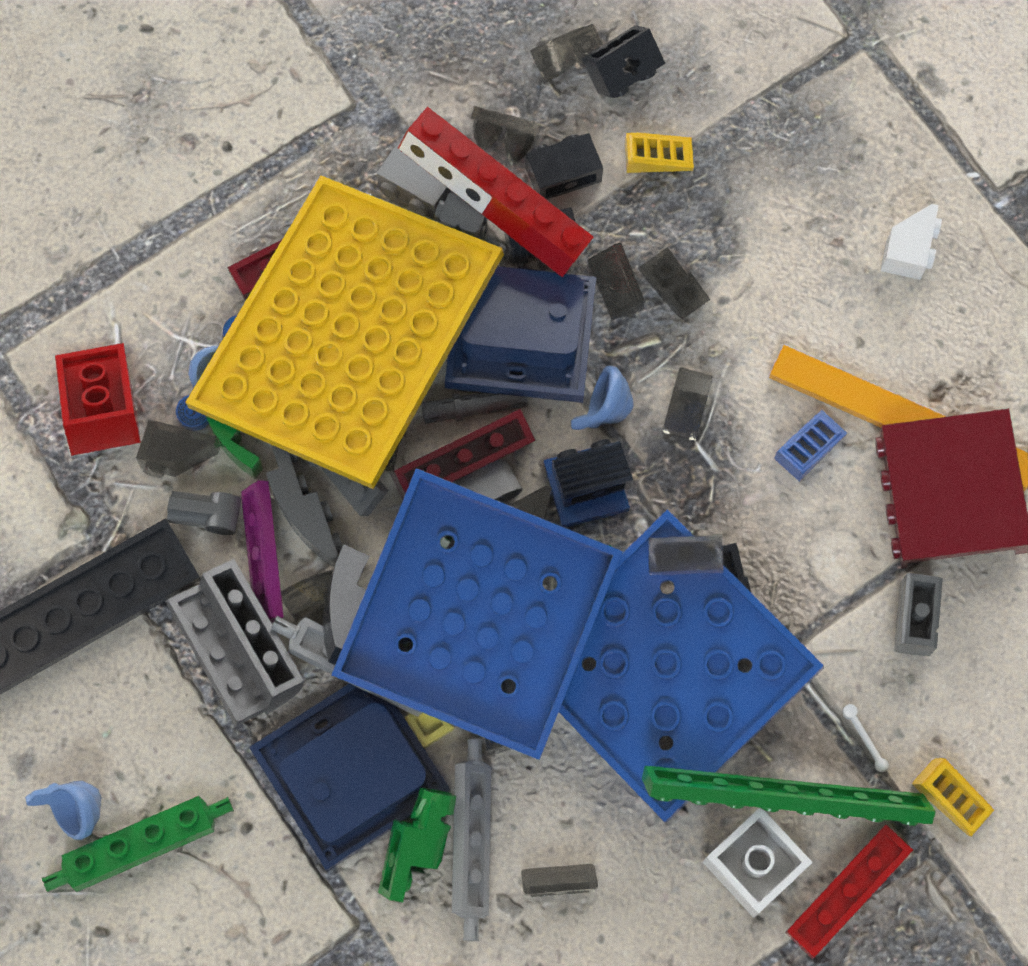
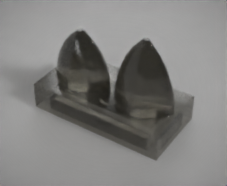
M477 106L473 107L471 119L474 121V139L476 144L483 150L492 146L500 137L502 130L506 129L505 151L511 165L517 164L526 156V153L531 149L535 137H539L542 125L536 121Z

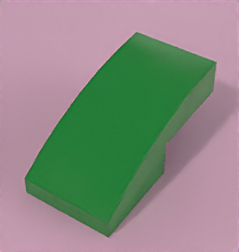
M206 416L214 437L227 456L245 473L256 479L263 466L258 456L239 445L242 441L240 431Z

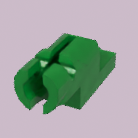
M420 788L417 801L410 816L413 819V823L393 820L378 890L379 894L390 901L403 902L405 892L407 893L410 890L412 884L411 866L438 869L442 862L448 832L451 829L449 824L441 821V817L453 815L456 795L431 788Z

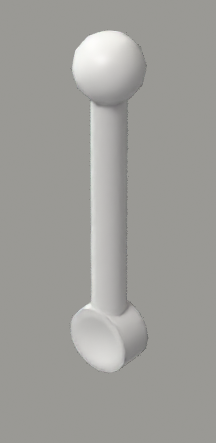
M853 704L846 705L842 710L843 716L852 721L875 760V769L879 772H886L889 768V763L886 759L881 758L856 716L858 713L857 707Z

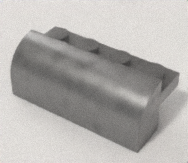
M235 559L203 573L199 585L167 600L169 610L235 727L264 712L267 715L276 710L301 690L304 683L303 677L277 632L270 630L272 624Z

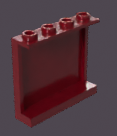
M1009 408L882 425L880 437H875L877 457L884 458L886 470L880 471L883 492L889 491L891 504L885 505L888 525L895 526L896 538H891L893 559H900L901 569H906L908 563L1008 550H1014L1015 555L1028 553V512Z

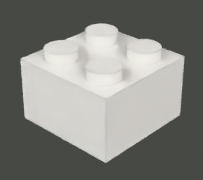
M761 808L755 811L703 861L705 866L753 918L813 863Z

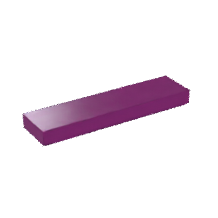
M257 480L241 491L251 589L271 624H273L277 616L283 619L284 615L269 481Z

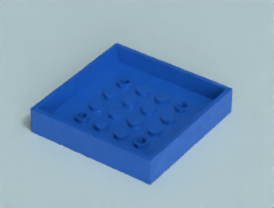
M416 468L331 675L540 760L623 551ZM444 536H452L454 538L455 544L451 549H444L441 546V539ZM546 577L556 579L557 587L554 590L549 591L543 587V580ZM403 638H410L413 642V647L408 652H403L399 648V642ZM506 679H511L516 684V689L511 694L502 691L501 684Z
M667 509L622 553L559 713L664 822H668L689 801L673 799L672 801L664 802L650 797L642 781L644 766L718 773L824 669V665ZM669 581L674 584V591L672 593L664 594L661 592V586L664 582ZM587 658H594L596 661V667L592 671H586L583 667V663ZM743 659H748L752 663V669L747 673H743L738 669V663ZM669 736L673 740V746L669 750H662L659 745L661 738Z

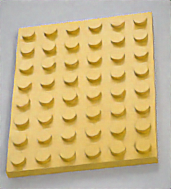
M320 176L185 403L189 409L374 489L504 256L503 248Z

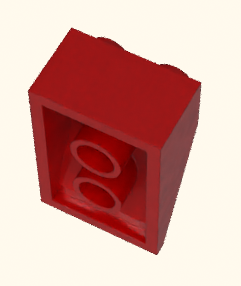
M124 343L55 355L62 421L71 456L141 443Z

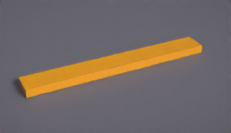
M783 345L769 375V378L880 428L882 425L946 417L786 345ZM1016 447L1025 492L1028 488V452Z

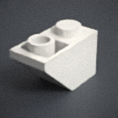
M931 204L892 227L886 241L880 271L920 280L925 269L932 268L936 249L930 248L932 238H938L942 219L936 218L939 205Z

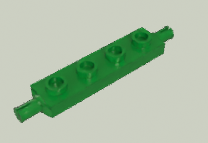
M196 796L61 855L62 870L42 877L44 887L47 892H50L68 883L76 892H79L209 835L215 830L214 819L234 811L230 799L226 797L208 806L200 796Z

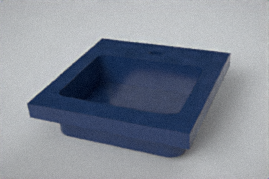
M497 266L448 354L445 388L583 403L596 277L565 274L561 277L556 272Z
M350 683L249 747L327 872L391 831L393 820H408L417 801L420 788L451 792L397 706ZM325 721L328 722V724L320 730L316 729V727Z

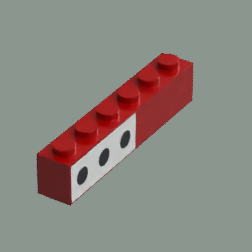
M428 106L407 129L398 146L401 152L561 277L566 274L594 238Z

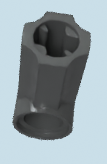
M172 491L168 501L167 520L169 523L204 527L206 531L215 534L234 535L236 533L241 498L224 492H213L210 496Z

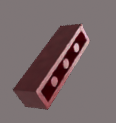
M521 409L390 472V475L403 500L416 468L453 482L536 440Z

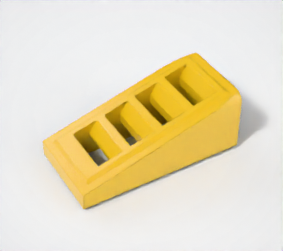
M626 133V173L693 171L692 137ZM651 148H656L657 158L651 157ZM663 148H669L670 159H664ZM676 148H683V160H677ZM637 149H643L644 157L637 156Z
M945 758L933 759L912 782V785L921 794H924L937 809L968 836H972L994 811L992 806ZM941 774L943 777L935 786H933L932 783ZM952 784L954 788L944 797L942 793ZM963 794L966 798L955 809L953 804ZM973 804L976 805L978 808L966 820L963 815Z

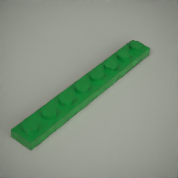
M644 766L642 781L649 796L664 802L678 799L688 800L697 805L719 803L735 809L749 806L759 807L768 812L790 810L807 816L820 813L830 814L839 819H847L851 816L865 818L872 822L892 820L909 826H915L918 823L933 824L936 813L928 799L921 793L655 766Z

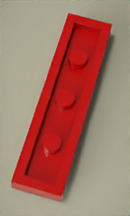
M885 824L785 933L812 959L815 958L910 855L913 849Z

